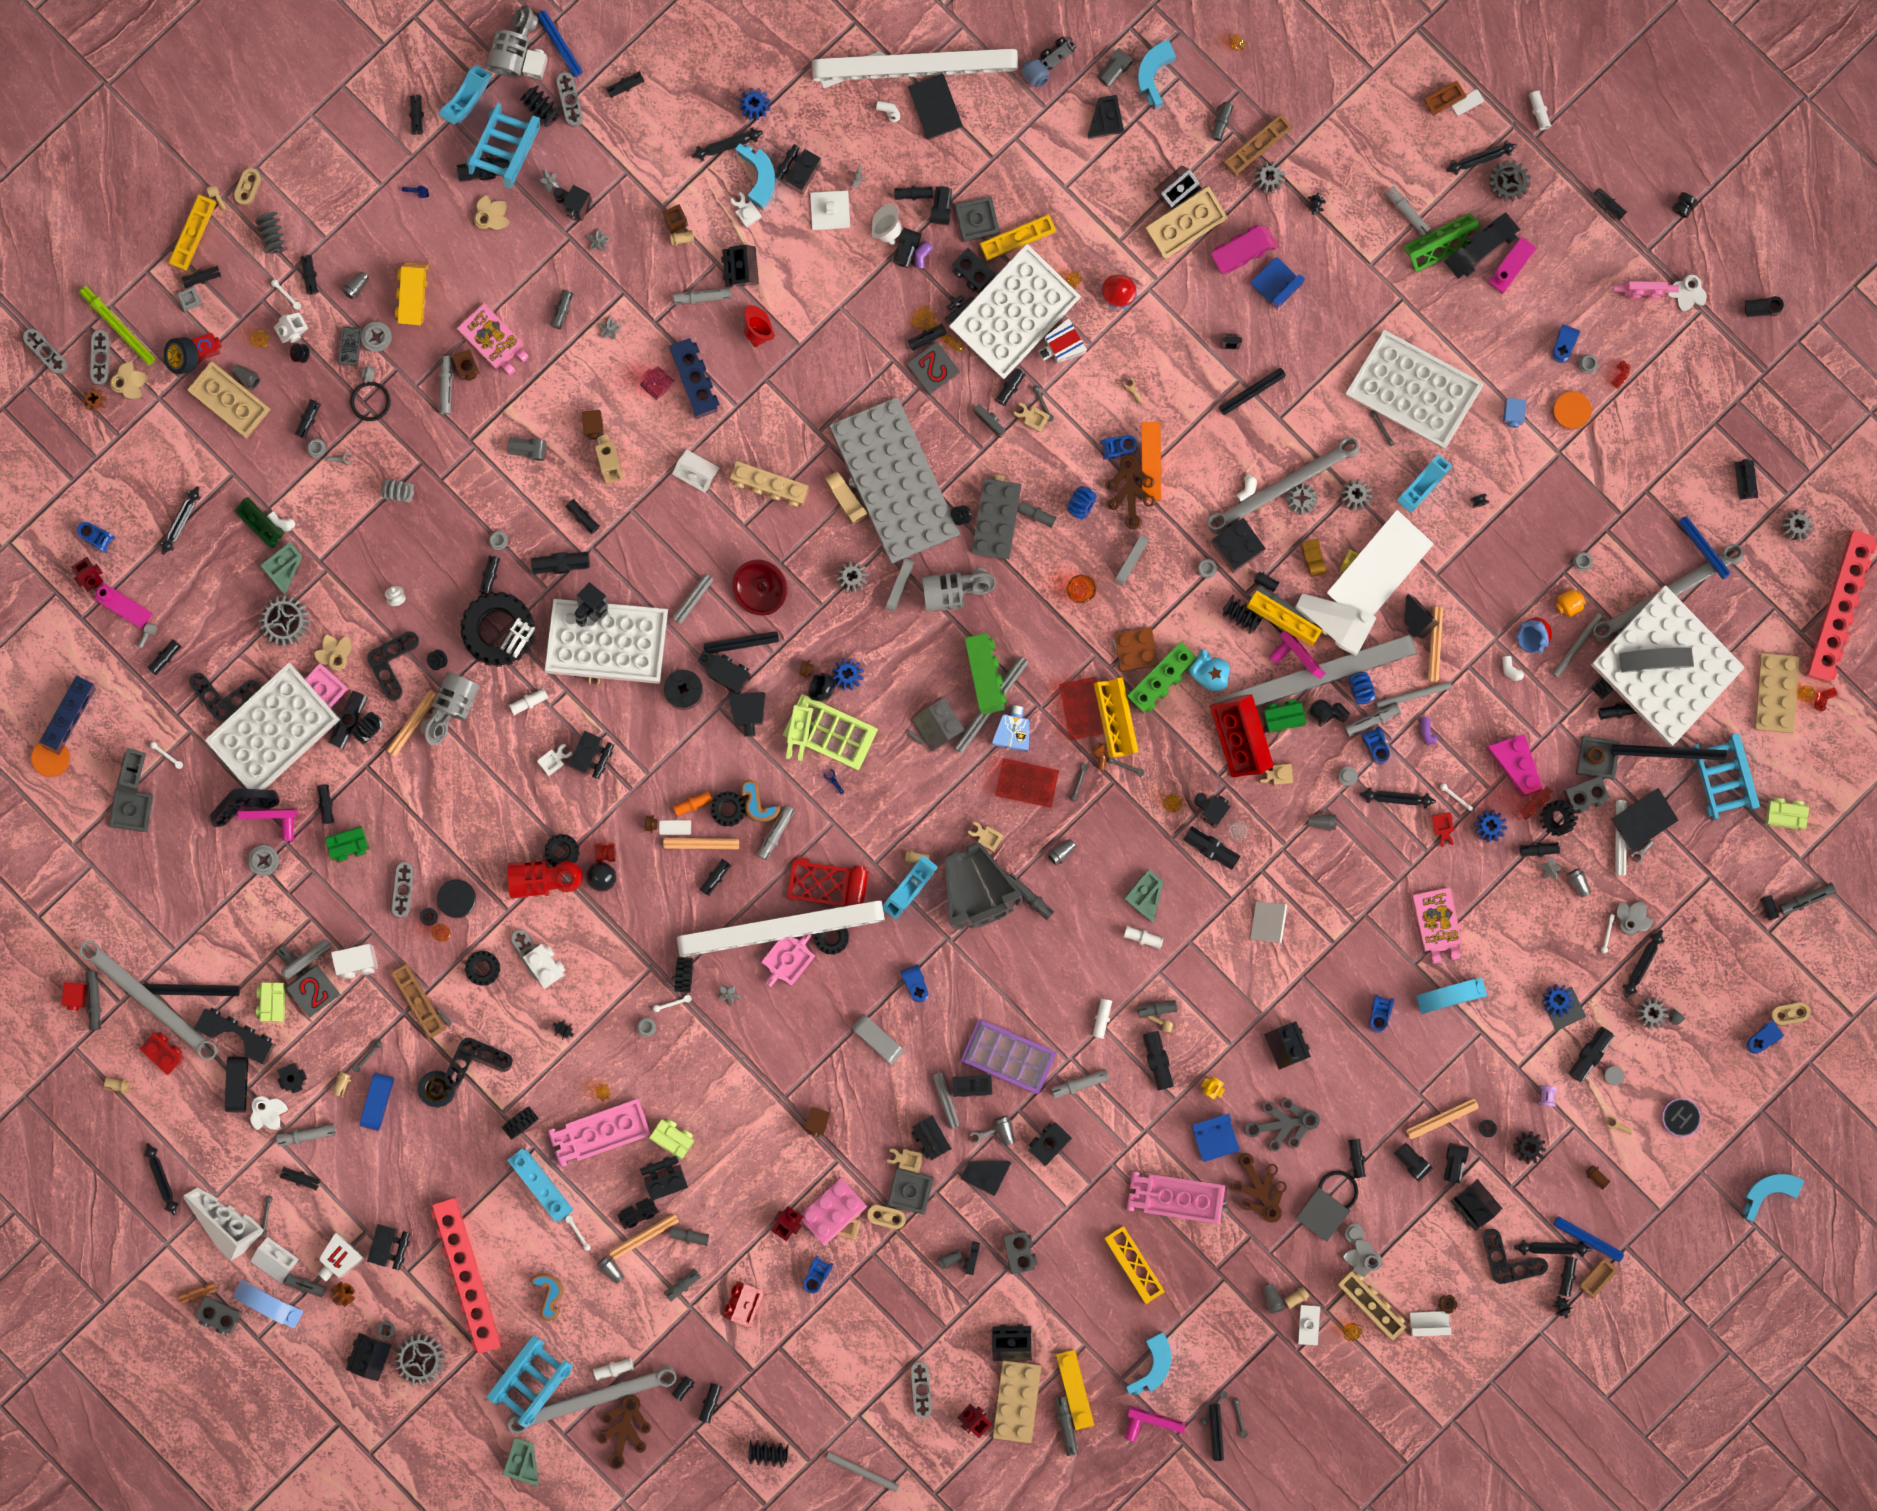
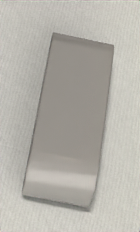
M864 1013L851 1026V1029L891 1065L904 1052L894 1040Z

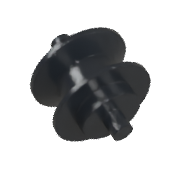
M1321 193L1308 197L1311 202L1306 207L1312 212L1311 215L1324 211L1321 205L1325 204L1326 201L1320 196Z
M293 344L290 349L292 361L305 363L310 356L309 347L306 344Z
M961 505L951 510L950 515L955 525H963L970 522L971 511L967 506Z
M438 649L427 655V663L432 670L446 667L448 659L442 650Z
M565 1019L562 1022L559 1021L558 1024L554 1022V1036L560 1034L562 1035V1040L569 1036L573 1037V1028H571L573 1024L566 1025Z
M1557 1296V1301L1552 1306L1558 1310L1555 1315H1564L1566 1319L1569 1317L1568 1313L1571 1312L1570 1310L1573 1309V1307H1569L1567 1304L1570 1299H1561L1560 1296Z

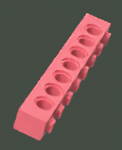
M1857 530L1850 532L1806 677L1829 683L1837 675L1838 669L1835 667L1837 661L1840 662L1843 656L1842 644H1846L1849 633L1846 631L1848 625L1851 626L1855 615L1852 612L1854 607L1857 608L1860 597L1858 593L1860 589H1863L1866 581L1863 578L1865 571L1868 572L1871 561L1869 557L1871 553H1874L1877 543L1874 542L1875 536ZM1856 549L1863 551L1864 555L1862 558L1856 556ZM1853 566L1857 568V576H1854L1850 573V567ZM1847 584L1852 587L1851 594L1844 591V585ZM1840 602L1847 606L1846 612L1839 610L1838 604ZM1836 620L1841 623L1840 630H1836L1833 627V621ZM1828 639H1833L1835 641V648H1831L1828 646ZM1822 657L1829 658V666L1822 664Z
M457 1198L432 1205L433 1210H431L433 1220H437L439 1228L436 1229L440 1240L443 1239L445 1244L442 1250L445 1258L449 1257L451 1264L448 1266L449 1273L456 1280V1284H454L456 1295L461 1296L462 1302L459 1305L462 1314L466 1313L468 1321H465L468 1333L472 1332L473 1340H471L473 1350L481 1354L502 1347ZM447 1215L453 1218L451 1226H446L443 1222L444 1217ZM452 1234H457L459 1237V1242L456 1245H452L449 1242V1237ZM458 1252L463 1253L465 1256V1260L461 1264L455 1261V1255ZM463 1271H468L471 1275L468 1282L461 1280L460 1276ZM470 1289L476 1292V1298L473 1301L468 1300L466 1297V1293ZM475 1308H479L482 1311L480 1319H475L472 1316V1311ZM480 1327H485L488 1330L485 1338H481L478 1335Z

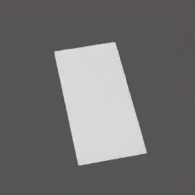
M1396 510L1327 594L1337 603L1360 608L1374 616L1433 546V543L1405 516Z

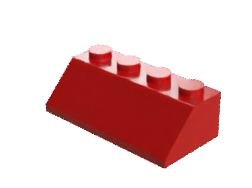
M1252 694L1236 696L1210 705L1231 778L1262 774L1274 766Z

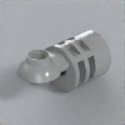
M526 4L521 6L514 14L512 21L513 31L502 29V31L494 32L492 48L489 51L485 66L488 70L507 77H520L524 57L527 53V45L530 42L527 34L528 31L532 32L536 28L538 17L533 15L530 6Z
M984 568L974 569L971 575L961 576L960 572L922 576L926 613L964 608L963 594L983 595L991 592L996 587L995 578Z
M447 671L432 704L434 708L431 718L425 719L421 724V732L430 745H437L444 740L451 717L461 721L466 720L481 687L480 685Z

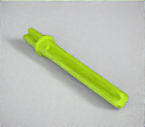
M84 286L79 293L90 304L89 308H93L147 365H152L156 360L155 357L101 301V297H97L87 286Z

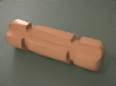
M214 1282L206 1284V1286L189 1290L188 1293L183 1292L179 1294V1300L181 1304L190 1302V1300L193 1301L207 1296L208 1293H215L217 1291Z

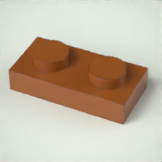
M1455 81L1426 97L1424 101L1432 115L1435 116L1464 100L1467 96L1459 82Z

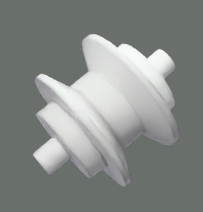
M392 586L386 590L385 597L390 606H399L405 601L406 597L403 594V588Z

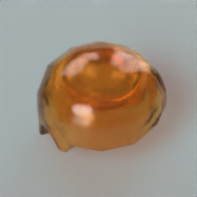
M1081 574L1072 577L1068 581L1066 593L1073 602L1086 603L1095 596L1097 587L1092 578Z

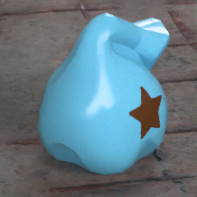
M1200 649L1198 658L1192 664L1189 671L1190 675L1205 689L1218 692L1227 687L1230 665L1221 658H1211L1207 650Z

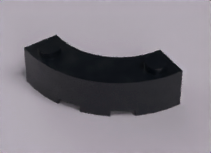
M1505 212L1486 228L1475 234L1470 241L1457 249L1444 263L1458 279L1464 275L1469 277L1475 272L1474 267L1504 243L1510 244L1517 238L1515 234L1521 229Z

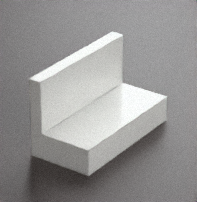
M686 450L678 460L672 475L706 493L712 479L720 468Z
M267 1237L258 1247L250 1262L282 1284L299 1259Z
M1444 1311L1410 1313L1411 1336L1452 1335L1451 1327L1449 1326V1314H1446Z

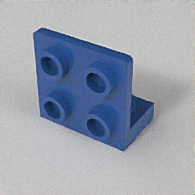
M1276 257L1251 281V285L1277 310L1304 283L1305 278L1301 274L1296 276Z
M1229 1113L1191 1125L1203 1162L1239 1151Z

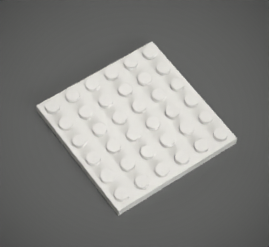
M1666 585L1657 592L1590 664L1670 747L1681 738L1745 668ZM1659 648H1692L1694 667L1663 668L1641 670L1638 672H1621L1620 653Z

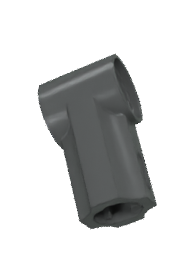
M1120 48L1112 54L1107 65L1097 75L1100 82L1107 87H1110L1122 72L1124 73L1133 62V59Z
M510 437L507 454L544 461L547 441Z

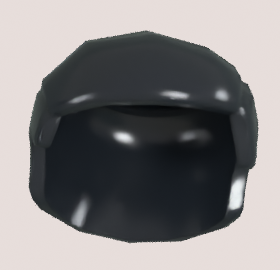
M821 672L822 675L813 676L809 687V697L811 700L824 702L833 695L835 683L829 674Z
M605 862L594 863L586 873L588 884L599 892L608 891L616 882L615 870Z

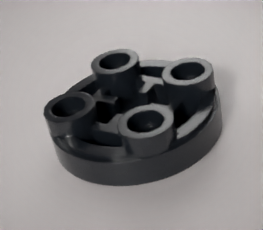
M459 879L450 880L439 889L437 895L438 906L449 917L463 918L474 909L476 893L467 882Z

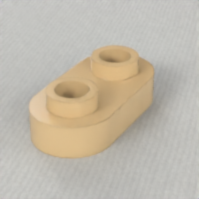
M246 169L242 173L235 190V200L242 206L250 205L253 202L261 183V175L256 169ZM251 176L255 177L253 182H249ZM248 194V198L244 200L242 195Z
M1802 1002L1774 1008L1771 1013V1019L1777 1025L1793 1024L1806 1021L1810 1017L1811 1011L1809 1006ZM1798 1009L1803 1011L1802 1016L1797 1015L1796 1011ZM1779 1012L1784 1015L1782 1020L1777 1016Z
M874 1205L868 1210V1219L873 1224L892 1229H900L905 1224V1215L900 1210L880 1205ZM875 1211H879L881 1213L880 1218L876 1219L873 1214ZM898 1216L900 1218L899 1223H893L892 1218Z

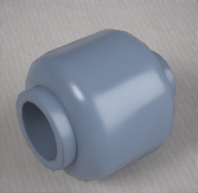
M1030 59L1023 64L1022 77L1031 87L1040 88L1049 80L1050 72L1041 60L1036 59L1032 61Z

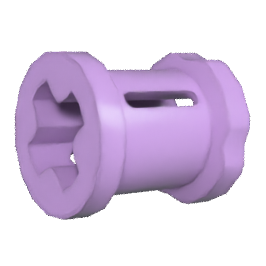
M1540 1085L1542 1091L1541 1100L1538 1102V1105L1555 1107L1554 1097L1557 1087Z

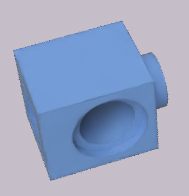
M1507 398L1505 400L1503 424H1508V427L1518 428L1519 425H1523L1526 400Z

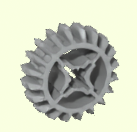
M283 595L282 601L276 596V603L269 600L268 602L271 606L269 608L266 605L263 606L267 610L266 613H259L264 617V619L258 620L259 623L264 624L259 629L261 631L266 630L263 633V637L270 635L268 642L271 643L275 639L276 646L281 641L283 647H286L287 641H289L291 646H294V639L298 643L301 642L298 638L299 635L304 638L306 637V634L302 632L303 629L306 631L310 629L308 626H305V624L311 623L310 619H305L310 613L303 612L307 607L305 605L300 606V600L294 603L293 596L289 598V601H287L286 595ZM283 607H292L297 610L298 614L288 615ZM278 609L277 618L270 623L272 613ZM283 615L286 619H289V622H287L288 624L286 625V627L282 623H280V621H282L281 619L283 618ZM300 620L298 628L291 634L292 624ZM283 628L286 636L276 635L271 629Z
M418 1333L416 1340L412 1334L410 1335L411 1342L404 1338L405 1346L398 1344V1348L402 1351H395L394 1353L400 1356L399 1359L393 1360L395 1363L400 1362V1366H396L395 1370L402 1369V1372L398 1375L402 1377L406 1374L405 1382L412 1378L411 1385H415L416 1380H418L419 1386H423L424 1379L426 1384L429 1385L430 1377L434 1381L437 1380V1377L434 1375L435 1373L442 1375V1371L438 1370V1368L446 1367L445 1364L440 1363V1361L447 1359L446 1357H440V1354L444 1353L445 1349L438 1350V1347L442 1344L439 1342L434 1345L435 1337L428 1341L429 1334H425L424 1339H422L421 1333ZM417 1343L428 1345L433 1352L423 1353ZM412 1346L413 1357L405 1362V1354ZM418 1354L420 1355V1357L429 1356L428 1358H425V1361H422V1365L420 1364V1362H415L411 1364L412 1361H415V1358H417L416 1356ZM435 1357L434 1368L428 1373L427 1362ZM417 1366L422 1376L412 1374L407 1367Z

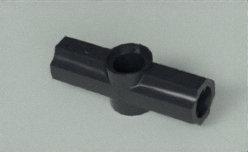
M504 158L480 159L504 169L510 165L509 160ZM467 163L457 165L459 182L476 179L485 181L501 176L479 167L475 168L473 174H469Z
M588 551L569 554L567 552L553 553L551 556L531 558L532 574L569 573L571 570L590 568Z
M352 691L343 712L339 715L341 720L338 721L328 743L344 750L352 729L358 723V718L368 697ZM347 715L353 717V722L349 725H345L343 722Z
M1193 826L1190 827L1183 841L1198 849L1205 857L1213 861L1216 860L1230 870H1233L1241 857L1231 849L1223 846L1224 844L1210 835L1207 836Z
M1601 1026L1590 1043L1588 1042L1578 1055L1579 1058L1568 1074L1582 1083L1591 1069L1602 1059L1603 1052L1615 1035Z
M1159 1030L1144 1034L1143 1040L1148 1053L1147 1060L1150 1070L1153 1072L1157 1090L1174 1087L1169 1070L1168 1056L1163 1048Z

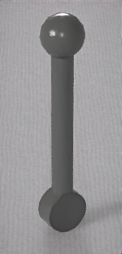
M1035 385L1033 386V391L1037 394L1045 413L1050 415L1048 422H1052L1054 416L1049 413L1041 396L1040 387Z
M1372 411L1371 417L1376 420L1389 445L1393 446L1394 442L1379 420L1378 413Z
M1107 758L1109 764L1114 763L1136 772L1138 776L1144 775L1143 769H1136L1114 760V758Z
M1086 763L1081 765V773L1074 793L1070 796L1071 801H1076L1078 798L1077 793L1085 771L1088 770Z
M380 1040L375 1042V1046L358 1063V1065L353 1066L352 1069L354 1072H359L361 1066L375 1052V1050L377 1048L382 1047V1042Z
M266 1196L265 1198L266 1207L262 1224L264 1231L261 1236L267 1234L268 1212L270 1203L273 1200L271 1196Z
M1220 1392V1397L1216 1403L1220 1404L1223 1399L1227 1398V1392ZM1209 1412L1205 1418L1200 1420L1201 1425H1207L1210 1418Z
M1234 1398L1232 1404L1236 1408L1241 1429L1240 1436L1246 1438L1248 1433L1244 1429L1241 1417L1240 1400Z

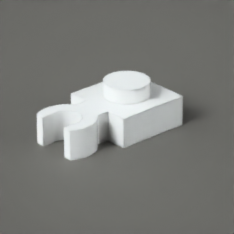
M740 192L741 201L735 202L731 198V203L734 207L739 208L735 212L744 226L748 228L761 219L762 216L751 201L747 204L745 203V196Z
M562 744L558 748L557 753L550 750L537 760L548 776H551L564 766L561 761L562 759H568L573 755L572 752L566 755L562 753L566 744Z

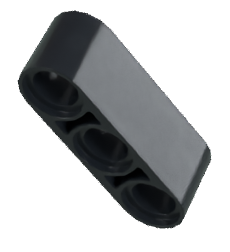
M227 1057L225 1112H246L248 1057Z

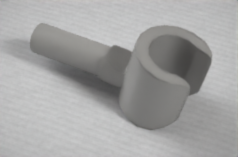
M346 453L344 456L327 457V462H343L345 465H351L353 462H347L345 457H351L353 454Z
M147 624L144 627L143 637L138 644L139 648L142 649L149 634H156L157 625Z
M1650 840L1642 849L1633 852L1631 858L1635 854H1640L1641 858L1636 862L1640 863L1643 860V855L1652 846L1653 842Z
M992 1128L985 1132L970 1134V1136L976 1134L979 1137L978 1141L973 1142V1144L981 1142L982 1138L995 1133L996 1130Z

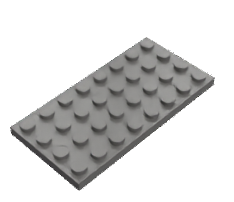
M898 397L828 426L890 564L899 562L961 535L957 525L953 522L950 515L951 512Z

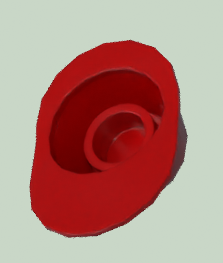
M754 305L747 306L744 310L746 320L745 337L751 341L753 347H758L766 341L773 340L775 334L765 311Z

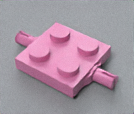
M1629 282L1628 284H1613V292H1624V297H1629L1632 300L1641 299V297L1657 300L1667 292L1678 293L1679 285H1668V282Z
M812 935L802 936L799 940L795 938L782 939L775 944L762 960V963L772 973L765 981L766 984L770 982L769 986L772 987L778 978L784 980L790 986L796 982L816 957L805 945Z

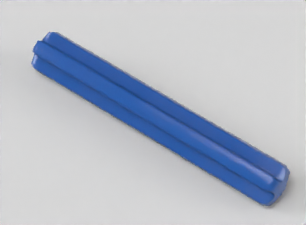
M545 10L537 14L539 21L572 75L578 77L583 73L582 69Z
M1687 516L1680 519V526L1721 579L1729 577L1730 570Z
M1561 1217L1555 1219L1553 1225L1618 1262L1623 1259L1624 1253Z

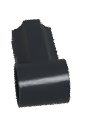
M945 186L936 187L930 223L949 226L952 188Z
M903 227L893 263L901 267H909L922 233Z
M1778 296L1767 299L1745 300L1746 318L1769 315L1778 316L1784 307L1783 300ZM1776 302L1779 305V309L1776 311L1772 310L1769 306L1770 303Z
M1406 1142L1394 1153L1418 1182L1433 1169Z
M1449 1143L1446 1155L1445 1181L1460 1184L1463 1167L1468 1157V1146Z

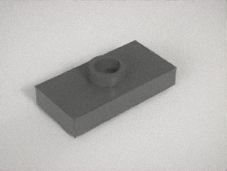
M980 404L974 408V413L999 438L1006 434V430L998 423L999 419L994 413H988Z

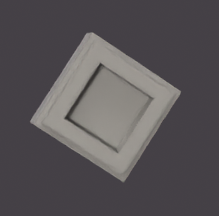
M194 286L177 293L185 312L202 305Z

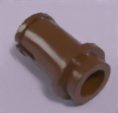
M1592 1165L1586 1171L1587 1178H1591L1603 1190L1610 1183V1180L1598 1170V1166Z

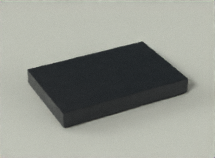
M944 74L908 86L927 140L963 128Z
M1659 788L1611 818L1630 851H1634L1679 821Z

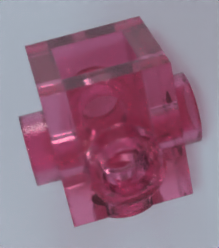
M656 366L652 370L649 368L642 377L644 379L640 386L657 400L669 390L675 380L659 366Z

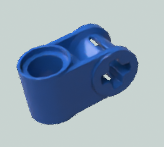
M1562 324L1552 353L1553 359L1556 362L1563 363L1568 360L1580 330ZM1561 349L1564 350L1563 356L1560 355V350H1561Z
M1131 435L1100 440L1104 451L1103 460L1131 455L1137 450V441ZM1126 441H1132L1134 447L1132 449H1125L1123 444Z
M82 522L77 528V533L83 540L104 553H107L106 549L112 539L116 538L109 532L89 522ZM85 527H91L92 529L91 534L88 536H83L82 534Z
M1377 726L1375 730L1370 732H1362V739L1373 762L1379 765L1386 763L1390 757V750L1380 726ZM1379 750L1384 751L1386 758L1378 759L1376 752Z
M916 964L901 970V975L913 1000L919 1003L924 1002L928 998L929 993L919 965ZM919 988L921 991H925L924 993H922V998H919V996L914 995L917 993V989Z
M1375 994L1369 1020V1027L1373 1032L1380 1033L1387 1027L1394 998L1386 999ZM1374 1019H1381L1383 1027L1376 1028L1373 1024Z
M1772 1020L1747 1041L1746 1046L1750 1053L1758 1054L1770 1045L1772 1046L1785 1035ZM1759 1041V1046L1754 1048L1755 1042Z
M816 1255L804 1280L806 1292L815 1294L820 1290L833 1267V1263L828 1264L820 1260L819 1256ZM811 1279L816 1280L818 1283V1287L815 1290L807 1288L806 1284Z

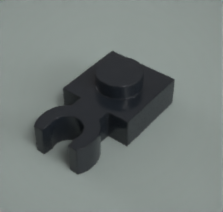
M972 1242L970 1256L965 1258L963 1269L969 1275H974L980 1247L978 1242Z

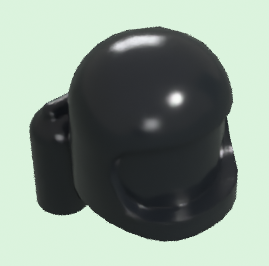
M1323 699L1315 701L1310 707V715L1318 721L1320 728L1332 718L1344 723L1350 715L1341 703L1336 702L1332 707Z

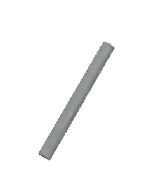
M1595 614L1552 674L1555 677L1559 678L1592 633L1594 626L1603 618L1601 614Z
M1448 681L1377 701V708H1384L1395 703L1398 704L1452 689L1451 682Z
M831 1452L826 1457L827 1460L894 1492L899 1487L898 1484Z

